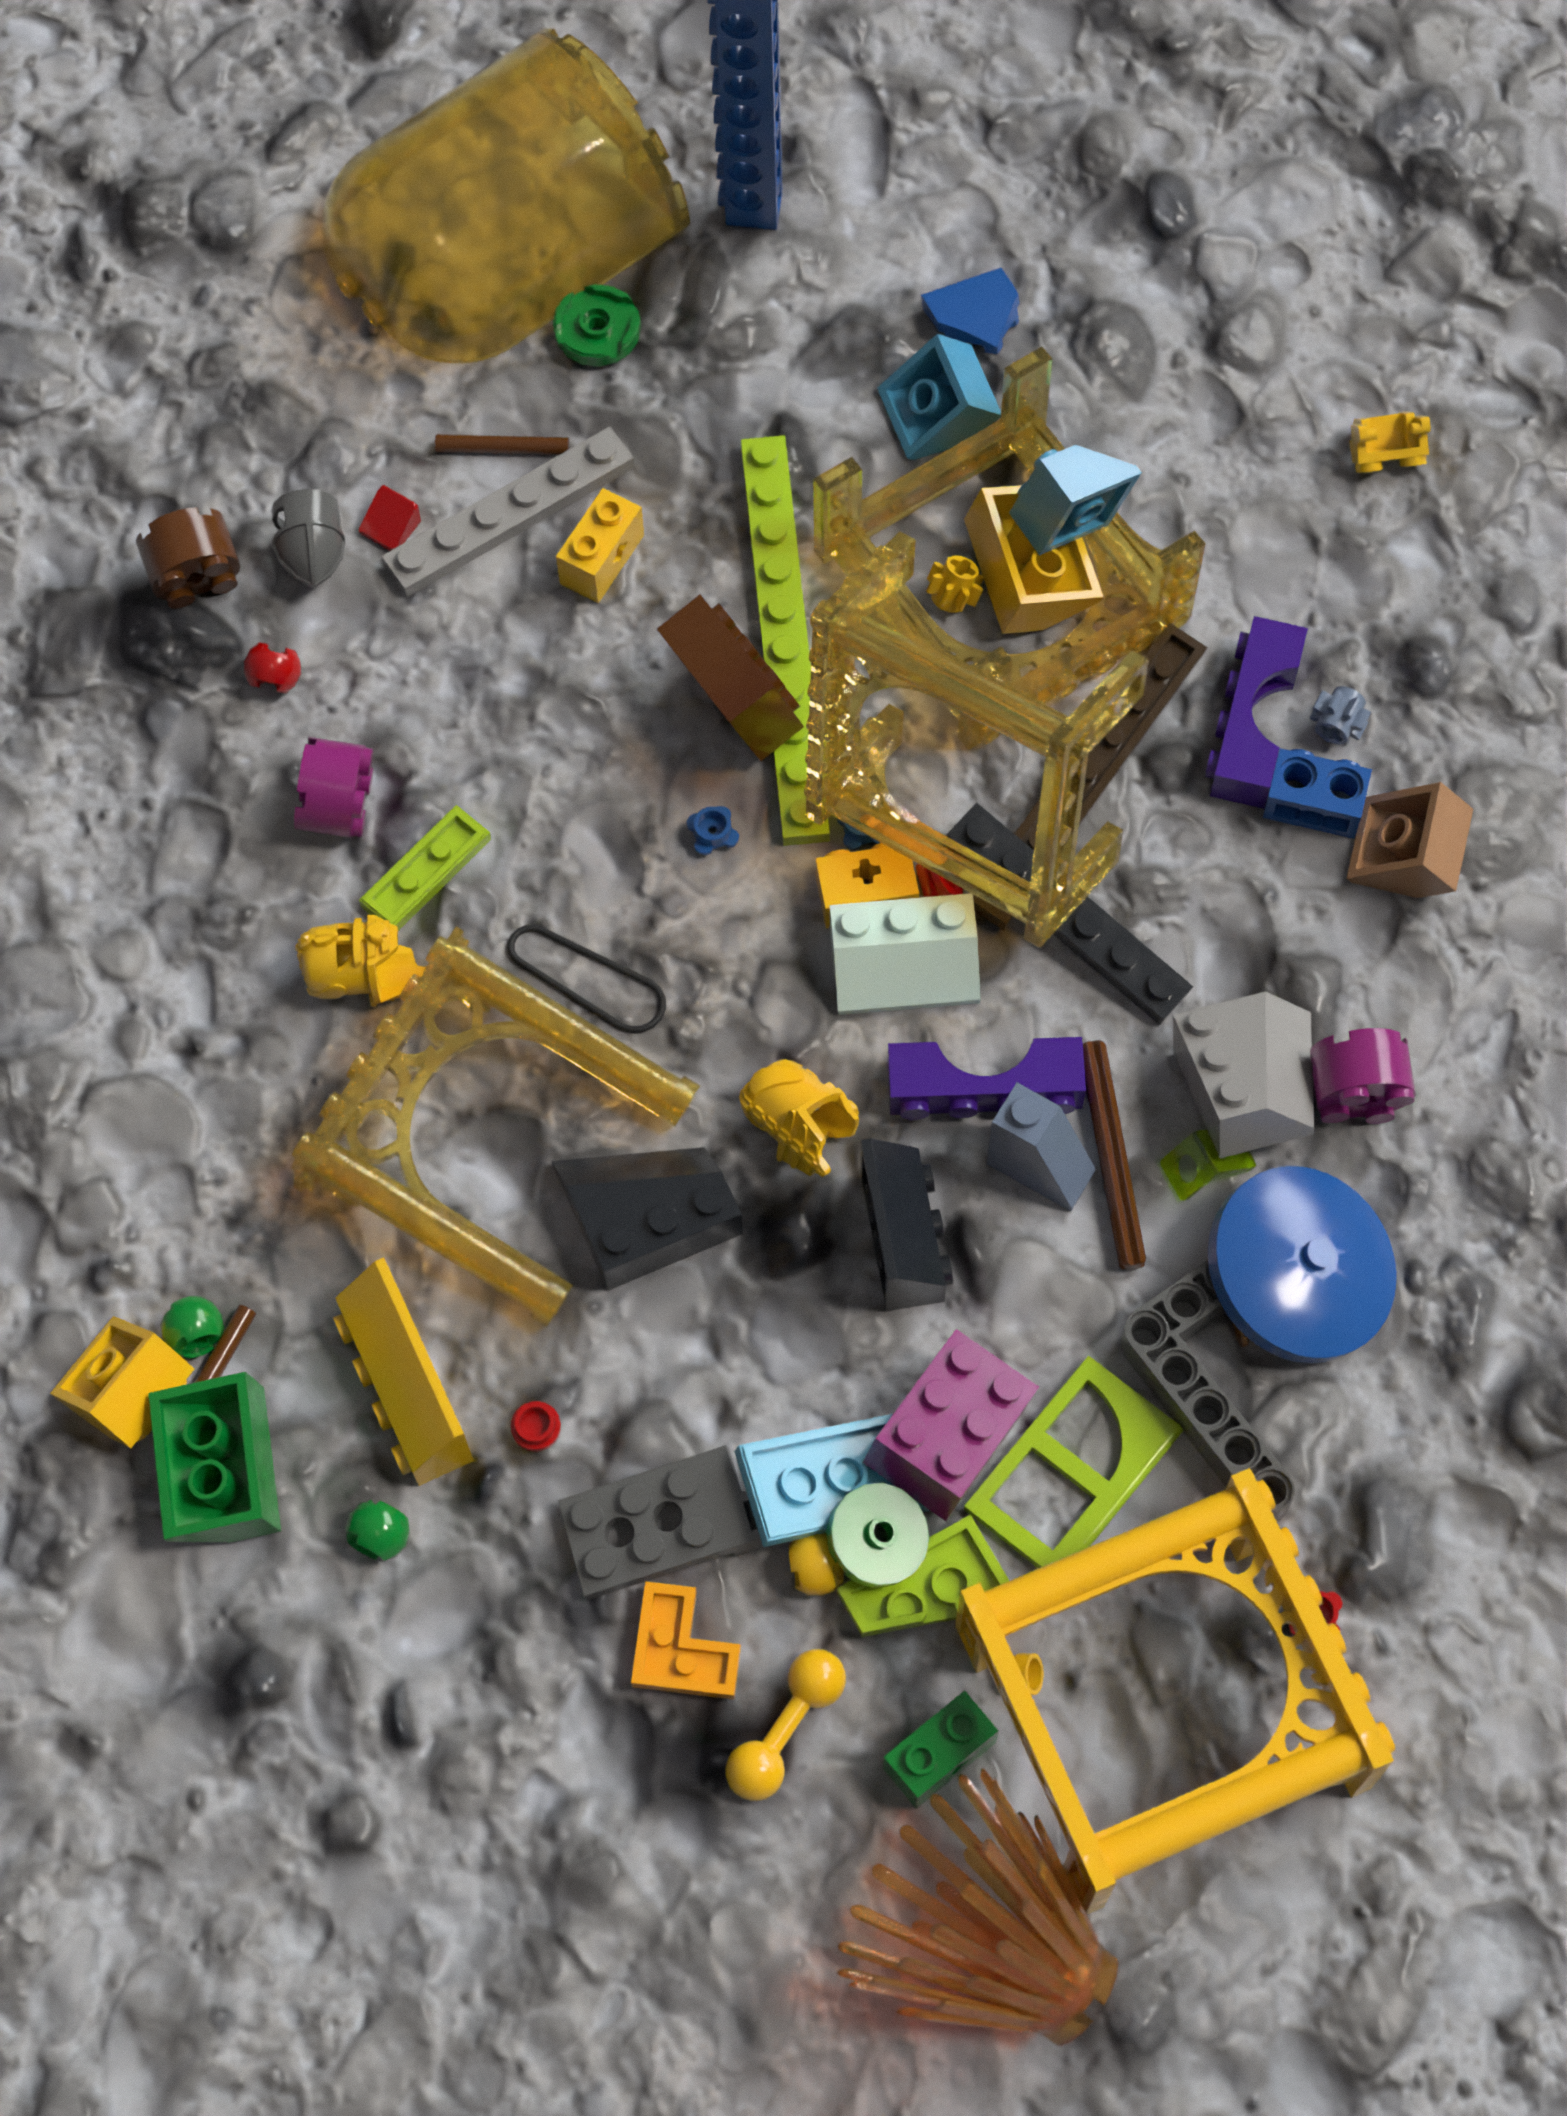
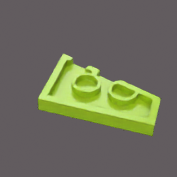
M971 1515L930 1536L925 1559L914 1574L893 1586L871 1588L851 1580L837 1588L839 1598L862 1637L956 1620L961 1590L981 1583L985 1592L1009 1581Z

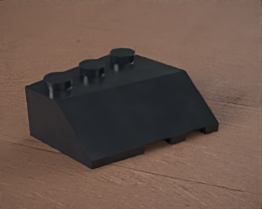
M705 1147L551 1161L608 1291L743 1234L740 1209L722 1171Z

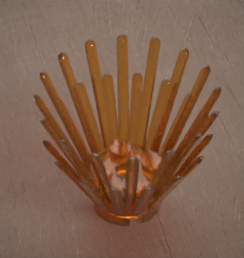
M981 1768V1781L995 1802L993 1813L970 1779L964 1774H959L958 1784L991 1830L995 1840L1008 1859L990 1838H987L982 1843L942 1796L932 1794L930 1796V1805L967 1847L963 1853L966 1863L1019 1920L913 1827L903 1825L899 1830L900 1837L960 1890L958 1891L949 1883L941 1881L936 1885L937 1894L968 1919L883 1864H875L872 1867L873 1877L944 1924L936 1923L933 1925L920 1919L914 1921L912 1928L860 1904L853 1905L850 1908V1913L855 1919L975 1976L969 1978L911 1957L904 1956L899 1958L852 1941L840 1942L838 1949L845 1954L987 2002L844 1967L836 1973L843 1978L855 1980L847 1985L849 1987L936 2007V2010L902 2007L895 2012L899 2015L912 2017V2019L1039 2034L1057 2046L1070 2043L1093 2022L1092 2019L1083 2013L1093 1998L1102 2005H1105L1117 1979L1119 1962L1098 1941L1097 1935L1038 1815L1036 1814L1034 1817V1825L1041 1843L1026 1816L1022 1812L1016 1813L996 1778L993 1781L988 1772Z

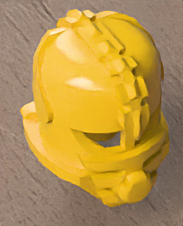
M367 915V922H362V918H355L354 922L312 927L307 932L301 934L300 939L298 938V943L295 945L299 967L302 971L301 975L304 977L307 992L310 996L319 999H337L344 995L369 994L370 1005L375 1007L379 1003L394 1001L396 998L412 994L417 982H427L434 978L432 968L417 965L412 948L398 945V926L376 915Z
M781 1059L769 1064L765 1068H761L753 1074L750 1082L741 1089L739 1094L740 1104L747 1119L757 1128L766 1131L778 1142L777 1160L779 1162L784 1161L792 1169L796 1168L809 1176L816 1173L824 1177L831 1172L830 1166L822 1157V1150L829 1137H851L858 1128L859 1111L856 1104L848 1100L840 1088H836L830 1082L823 1084L808 1068L804 1069L801 1064L795 1061Z

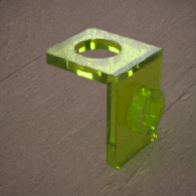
M1207 1129L1192 1132L1160 1161L1162 1169L1182 1201L1189 1200L1218 1175L1247 1172L1257 1166L1249 1151L1219 1158ZM1185 1154L1191 1156L1197 1165V1175L1190 1183L1183 1180L1179 1173V1161Z

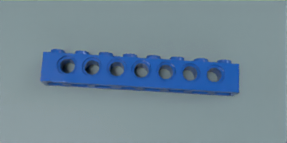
M707 0L708 4L715 5L711 7L709 35L717 36L713 37L710 62L712 66H718L714 68L712 80V95H718L714 104L713 121L714 124H721L717 125L715 137V152H719L716 178L720 180L718 206L725 207L726 225L777 230L783 196L778 0Z

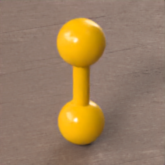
M811 1649L795 1658L788 1672V1685L793 1696L764 1740L745 1742L735 1748L730 1754L726 1764V1778L730 1788L739 1797L749 1801H761L774 1795L782 1785L785 1775L784 1762L779 1753L810 1708L828 1707L835 1703L842 1695L846 1685V1672L842 1662L831 1652L823 1649Z

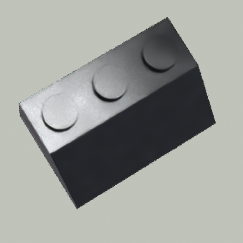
M872 1138L861 1140L860 1177L886 1312L945 1302L946 1285L953 1284V1274L949 1255L940 1256L937 1239L944 1238V1229L940 1210H931L928 1193L935 1192L931 1164H922L919 1148Z

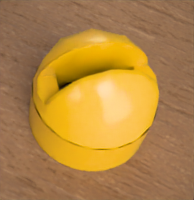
M1036 1653L1014 1654L1013 1656L1031 1695H1037L1042 1688L1044 1679L1043 1664L1040 1656Z

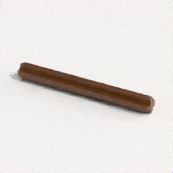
M1101 1040L1088 1041L1083 1043L1085 1084L1118 1264L1122 1270H1135L1144 1267L1146 1255L1106 1044Z

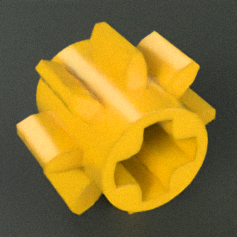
M963 556L947 557L944 565L939 562L933 563L927 577L929 585L926 592L932 594L933 603L941 610L950 613L962 612L966 603L974 607L977 605L984 590L980 586L984 576L979 574L977 565L970 559Z

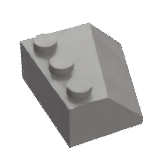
M1266 991L1173 1014V1052L1219 1158L1314 1135L1313 1072L1310 1058V1049L1312 1047L1311 1012Z

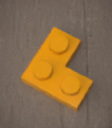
M645 1581L631 1685L634 1688L735 1700L741 1644L691 1638L697 1595L696 1587Z

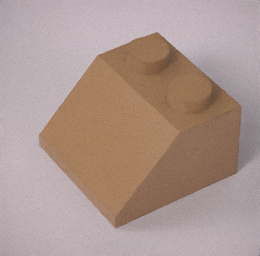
M1442 782L1367 796L1356 833L1346 879L1354 884L1415 898L1456 892L1473 808Z

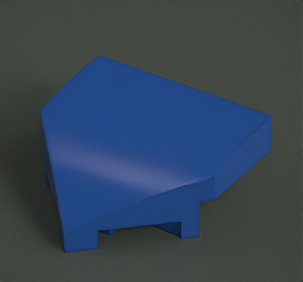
M1002 268L921 295L923 310L939 332H944L946 337L961 342L981 345L984 347L985 353L998 355L1003 347L1002 339L1008 329L1017 326L1019 323L1017 309L1020 304L1019 294Z

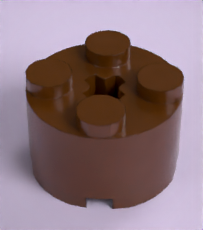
M198 507L170 512L148 524L151 532L144 539L141 533L136 537V545L152 591L156 597L167 600L170 608L178 609L189 606L195 601V595L210 590L215 594H223L233 590L238 585L236 576L240 571V562L224 517L216 509L210 508L212 515H200Z

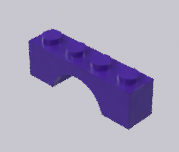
M1254 616L1250 633L1240 632L1234 658L1243 660L1240 672L1231 670L1224 697L1233 699L1230 712L1224 710L1220 712L1215 737L1223 739L1220 752L1211 750L1205 774L1206 778L1214 779L1210 797L1265 809L1280 747L1272 743L1260 732L1253 719L1252 709L1268 695L1280 691L1293 690L1308 628Z
M1082 1037L1034 1038L1028 1053L1018 1065L1004 1073L992 1076L973 1075L958 1069L943 1055L937 1042L888 1043L887 1067L890 1115H900L907 1120H919L928 1117L929 1114L949 1113L954 1118H969L977 1115L978 1112H998L1016 1083L1059 1105L1064 1114L1072 1113L1075 1109H1083L1086 1084Z

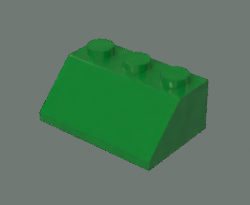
M240 1372L148 1393L164 1540L167 1542H236L281 1532L264 1387L248 1373Z

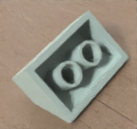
M973 893L830 905V938L838 1015L980 1004L978 936Z

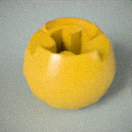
M826 1533L811 1535L790 1543L789 1562L791 1572L795 1573L794 1587L796 1590L809 1596H823L835 1591L843 1583V1569H841L838 1562H834L829 1553Z

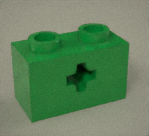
M964 1690L886 1754L883 1759V1769L917 1809L992 1747L997 1741L999 1730Z

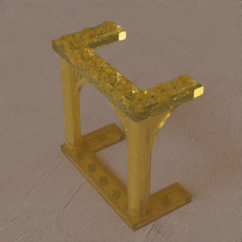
M1043 347L1036 349L1004 368L1000 420L875 493L862 499V468L853 457L848 458L813 479L814 552L823 564L834 559L959 721L957 737L967 750H970L979 743L989 744L1003 733L1007 726L1017 720H1029L1040 711L1042 705L1055 697L1059 699L1067 697L1077 689L1080 682L1093 674L1096 676L1105 674L1116 664L1118 659L1131 651L1133 653L1143 651L1153 642L1156 636L1163 632L1169 622L1178 628L1185 625L1192 616L1206 545L1194 530L1163 550L1158 549L1140 537L1117 512L1108 526L1083 536L1096 564L1097 580L1103 594L1101 602L1091 606L1085 618L1070 634L1058 642L1039 650L1018 654H1008L1002 646L993 652L978 650L948 635L930 617L869 538L1013 453L1016 454L1032 474L1035 469L1033 464L1042 454L1052 449H1056L1057 452L1065 449L1046 425L1053 359ZM1116 574L1119 578V584L1111 585L1108 582V578ZM1122 597L1132 601L1137 608L1126 615H1119L1109 611L1104 603L1110 598ZM1100 621L1109 624L1102 627L1098 632L1092 628ZM1063 647L1069 648L1063 653H1061L1060 649ZM970 661H974V663L969 666H966L964 664ZM1031 665L1036 668L1021 677L1019 670L1023 667Z
M899 531L885 546L880 545L877 547L870 560L856 573H850L843 581L841 587L828 600L820 601L810 618L812 647L809 653L811 677L807 691L810 697L809 717L806 724L808 730V750L805 756V762L807 763V782L804 788V795L806 796L805 817L820 826L830 816L839 819L1026 923L1024 940L1041 948L1119 862L1123 829L1108 821L1075 856L1088 754L1144 695L1149 659L1131 651L1069 716L1060 713L939 649L924 639L910 625L900 608L897 591L914 574L916 539ZM855 657L865 666L870 679L857 671L855 668ZM887 688H904L927 694L1045 757L1031 883L927 826L908 812L889 793L886 785L885 769L889 756L902 744L904 711L888 704L876 717L868 718L860 730L861 709L869 695Z

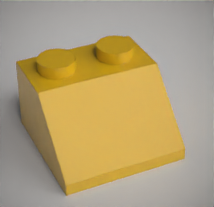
M113 1316L50 1394L109 1438L132 1448L136 1442L144 1439L152 1430L148 1393L186 1385L187 1378L195 1369L154 1332Z

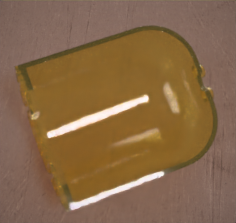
M545 28L350 158L340 169L329 188L324 203L321 228L325 257L329 267L336 276L335 279L339 288L349 299L361 296L366 301L361 305L362 310L375 327L381 325L401 346L426 359L444 363H472L495 357L511 349L553 320L555 309L566 295L574 291V294L584 291V286L605 284L691 224L689 209L681 182L677 180L672 181V176L664 164V161L670 156L655 128L650 127L645 130L638 112L633 107L638 102L623 82L599 56L581 41L570 34L560 38L554 28Z

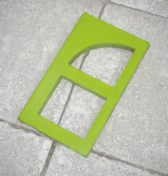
M1088 1355L964 1505V1510L1039 1569L1090 1547L1184 1430L1180 1424L1176 1423ZM1086 1384L1091 1386L1108 1405L1120 1433V1461L1110 1481L1047 1434L1048 1430ZM1031 1451L1094 1499L1054 1550L991 1502L993 1497Z

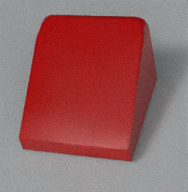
M382 484L376 492L358 531L363 536L391 551L405 543L421 523L418 505Z

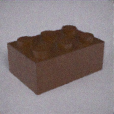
M699 594L657 628V631L760 761L804 728L803 724L794 714L801 706L772 668L763 660L744 633L739 630L720 603L711 608L701 594Z

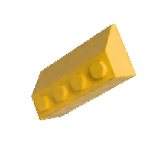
M384 1257L378 1259L335 1297L341 1314L333 1317V1320L344 1344L352 1341L356 1344L361 1357L352 1360L363 1387L365 1388L373 1384L380 1400L371 1405L382 1430L386 1431L393 1428L400 1443L391 1447V1450L402 1475L412 1472L418 1486H421L473 1462L474 1459L464 1432Z

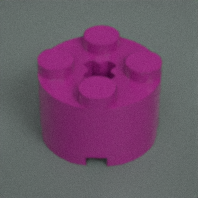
M308 737V744H305L297 784L299 802H302V806L295 807V830L352 838V836L362 837L366 818V810H364L365 795H370L374 768L371 767L373 759L372 748H366L365 745Z
M1385 1028L1356 1029L1349 1031L1350 1040L1334 1043V1035L1318 1041L1311 1047L1310 1058L1316 1102L1322 1122L1338 1123L1349 1118L1365 1117L1366 1122L1369 1124L1387 1123L1395 1119V1110L1414 1103L1416 1093L1408 1040L1405 1037L1401 1041L1400 1032Z

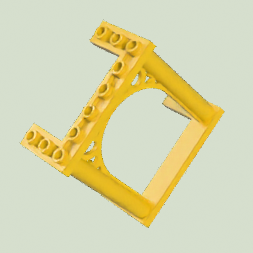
M1250 1468L1232 1475L1225 1490L985 1592L981 1583L960 1591L955 1627L975 1672L978 1673L987 1668L989 1669L1068 1844L1069 1852L1063 1868L1084 1915L1105 1907L1116 1885V1880L1325 1788L1345 1784L1350 1797L1353 1798L1369 1791L1394 1762L1391 1753L1395 1752L1392 1736L1382 1721L1375 1722L1367 1706V1703L1371 1702L1368 1688L1358 1672L1351 1674L1342 1655L1347 1651L1344 1639L1334 1623L1327 1625L1318 1607L1323 1603L1319 1588L1310 1575L1303 1576L1295 1560V1557L1299 1556L1296 1542L1287 1527L1280 1529L1271 1511L1275 1509L1272 1493L1264 1480L1256 1481ZM1215 1541L1211 1552V1562L1205 1564L1198 1561L1193 1552H1206L1207 1546L1205 1544ZM1228 1545L1236 1562L1253 1555L1252 1563L1245 1572L1232 1574L1227 1570L1224 1564V1553ZM1181 1555V1560H1170L1173 1557ZM1262 1567L1266 1572L1264 1576L1265 1585L1267 1587L1270 1584L1273 1586L1272 1591L1268 1594L1258 1592L1253 1583V1579L1259 1574ZM1185 1573L1198 1575L1230 1587L1247 1599L1262 1614L1274 1632L1283 1654L1287 1675V1693L1283 1714L1274 1735L1265 1748L1241 1769L1094 1834L1005 1636L1128 1583L1157 1574ZM1282 1605L1285 1612L1278 1613L1279 1608ZM1291 1624L1296 1634L1292 1637L1285 1636L1281 1631L1282 1625ZM1301 1645L1304 1651L1296 1648ZM1304 1669L1314 1671L1315 1673H1312L1310 1678L1315 1684L1321 1686L1322 1689L1305 1688L1300 1680V1672ZM1305 1701H1314L1325 1705L1333 1713L1334 1725L1327 1730H1317L1308 1727L1299 1719L1297 1706ZM1294 1732L1301 1740L1312 1743L1313 1746L1303 1749L1300 1742L1296 1749L1289 1752L1286 1748L1285 1737ZM1272 1756L1279 1760L1272 1764H1267Z

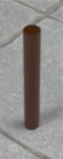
M435 435L436 452L560 455L570 449L569 437Z
M239 1304L195 1382L222 1376L256 1316L252 1309Z

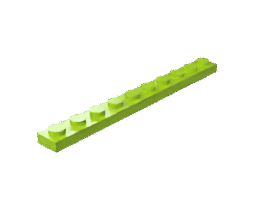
M785 435L741 439L763 659L801 706L794 714L804 726V728L773 751L783 846L830 842Z

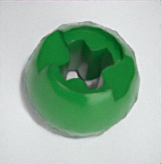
M188 1296L170 1305L171 1309L164 1314L160 1323L162 1340L184 1358H196L212 1351L214 1344L219 1341L224 1331L222 1314L214 1303L200 1296Z
M372 1500L359 1503L349 1514L345 1527L347 1543L351 1547L374 1560L380 1557L383 1561L396 1558L406 1547L410 1534L407 1516L382 1501H378L376 1504Z

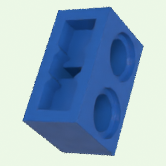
M1280 748L1263 818L1355 839L1362 817L1372 769L1361 767L1358 763L1351 760L1341 759L1334 761L1317 757L1303 749L1286 750ZM1286 781H1298L1302 783L1304 787L1293 788L1286 783ZM1342 791L1347 793L1351 798L1341 799L1336 797L1332 792Z

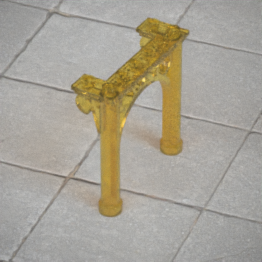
M456 926L448 939L439 936L426 956L425 960L429 963L422 977L414 974L409 979L399 997L404 1003L396 1015L393 1016L387 1013L383 1017L373 1034V1038L378 1041L370 1053L366 1055L360 1052L346 1074V1077L351 1079L343 1093L340 1095L334 1091L327 1099L319 1113V1117L324 1120L313 1135L307 1131L297 1143L291 1155L295 1158L291 1169L294 1170L293 1188L301 1193L306 1188L313 1193L320 1183L328 1192L343 1202L355 1207L363 1206L532 1312L531 1318L548 1327L569 1295L573 1285L445 1206L429 1192L419 1177L411 1153L410 1127L415 1107L425 1087L443 1065L462 1051L486 1041L506 1038L533 1041L553 1050L675 1127L692 1103L701 1085L686 1076H683L682 1079L678 1078L469 947V941L463 938L464 931ZM460 1001L465 1003L472 1013L471 1029L455 1035H448L442 1033L436 1027L434 1018L445 1003ZM494 1008L514 1021L495 1022L484 1025L483 1012L488 1013ZM422 1020H424V1031L427 1038L435 1046L441 1047L435 1051L430 1045L425 1051L417 1054L401 1052ZM387 1071L395 1077L398 1083L395 1101L403 1103L401 1112L394 1103L385 1099H373L367 1102ZM409 1071H419L411 1083ZM371 1115H386L394 1122L396 1140L376 1150L364 1147L357 1138L359 1128L363 1126L364 1121ZM345 1133L349 1151L339 1145ZM397 1156L407 1187L371 1164H380Z

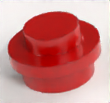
M532 1401L523 1404L515 1411L511 1419L510 1429L513 1439L521 1448L527 1451L538 1452L550 1448L557 1441L561 1432V1422L558 1413L552 1406L541 1401Z

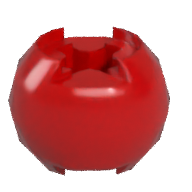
M258 642L249 650L243 661L244 675L249 686L260 688V684H273L277 687L278 692L287 694L296 686L302 675L301 661L296 650L285 648V652L278 653L268 649L269 645L267 643Z

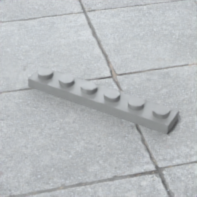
M609 426L382 555L383 564L405 596L409 597L635 468L634 457Z

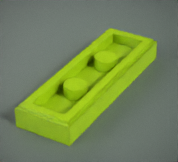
M455 805L359 899L360 906L370 915H376L383 920H389L391 924L398 926L399 931L492 840L490 832L458 805Z

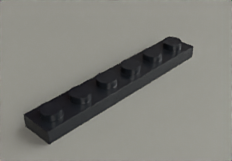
M977 802L946 834L944 839L946 844L1157 1024L1161 1025L1194 987Z

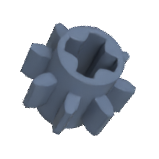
M1338 686L1332 694L1324 690L1320 692L1312 708L1313 712L1310 720L1317 722L1315 731L1321 738L1333 744H1344L1349 736L1360 740L1368 724L1371 711L1364 709L1366 700L1359 692L1349 687Z

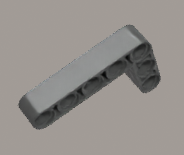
M1207 1260L1127 1317L1120 1340L1121 1351L1172 1419L1181 1425L1184 1430L1183 1433L1226 1487L1232 1475L1250 1468L1256 1481L1264 1480L1268 1487L1274 1488L1280 1494L1282 1502L1275 1505V1509L1271 1510L1278 1522L1286 1515L1295 1495V1486L1290 1475L1185 1343V1341L1226 1313L1214 1290ZM1177 1302H1186L1194 1307L1197 1314L1192 1317H1182L1177 1315L1171 1306ZM1138 1329L1149 1330L1155 1335L1157 1342L1151 1345L1139 1344L1134 1340L1132 1333ZM1168 1368L1180 1369L1186 1374L1188 1381L1181 1385L1169 1383L1164 1378L1162 1372ZM1199 1407L1210 1408L1217 1414L1219 1421L1214 1424H1203L1196 1419L1193 1411ZM1229 1447L1244 1449L1250 1457V1462L1244 1465L1232 1463L1226 1457L1225 1449Z

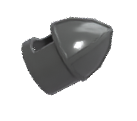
M316 489L294 490L281 495L273 503L271 509L274 526L279 530L272 539V548L280 565L295 580L309 587H317L333 575L343 560L346 540L341 527L337 499L330 493ZM279 512H284L285 521L278 517Z

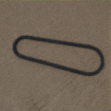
M535 924L524 925L516 929L510 936L508 953L514 962L618 1029L629 1033H641L654 1028L662 1020L666 1011V997L662 988L653 980ZM534 931L648 985L656 992L659 998L657 1015L650 1022L640 1026L622 1023L521 959L515 951L517 938L526 932Z

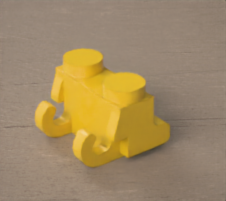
M1407 411L1383 416L1356 418L1353 420V425H1350L1352 440H1349L1356 473L1383 470L1382 461L1399 459L1400 467L1417 466L1427 463L1426 455H1429L1428 433L1431 431L1430 418L1428 416H1415L1413 412Z

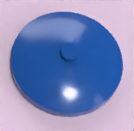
M1285 1166L1269 1169L1253 1176L1232 1191L1218 1209L1213 1220L1208 1240V1265L1214 1290L1223 1309L1235 1326L1262 1349L1278 1357L1295 1362H1328L1341 1358L1360 1348L1372 1339L1383 1326L1392 1308L1396 1291V1264L1392 1245L1382 1222L1374 1210L1354 1189L1343 1181L1325 1172L1307 1167Z

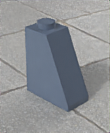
M1016 1083L992 1121L987 1165L1067 1210L1072 1211L1095 1174L1096 1168L1062 1108L1025 1086Z

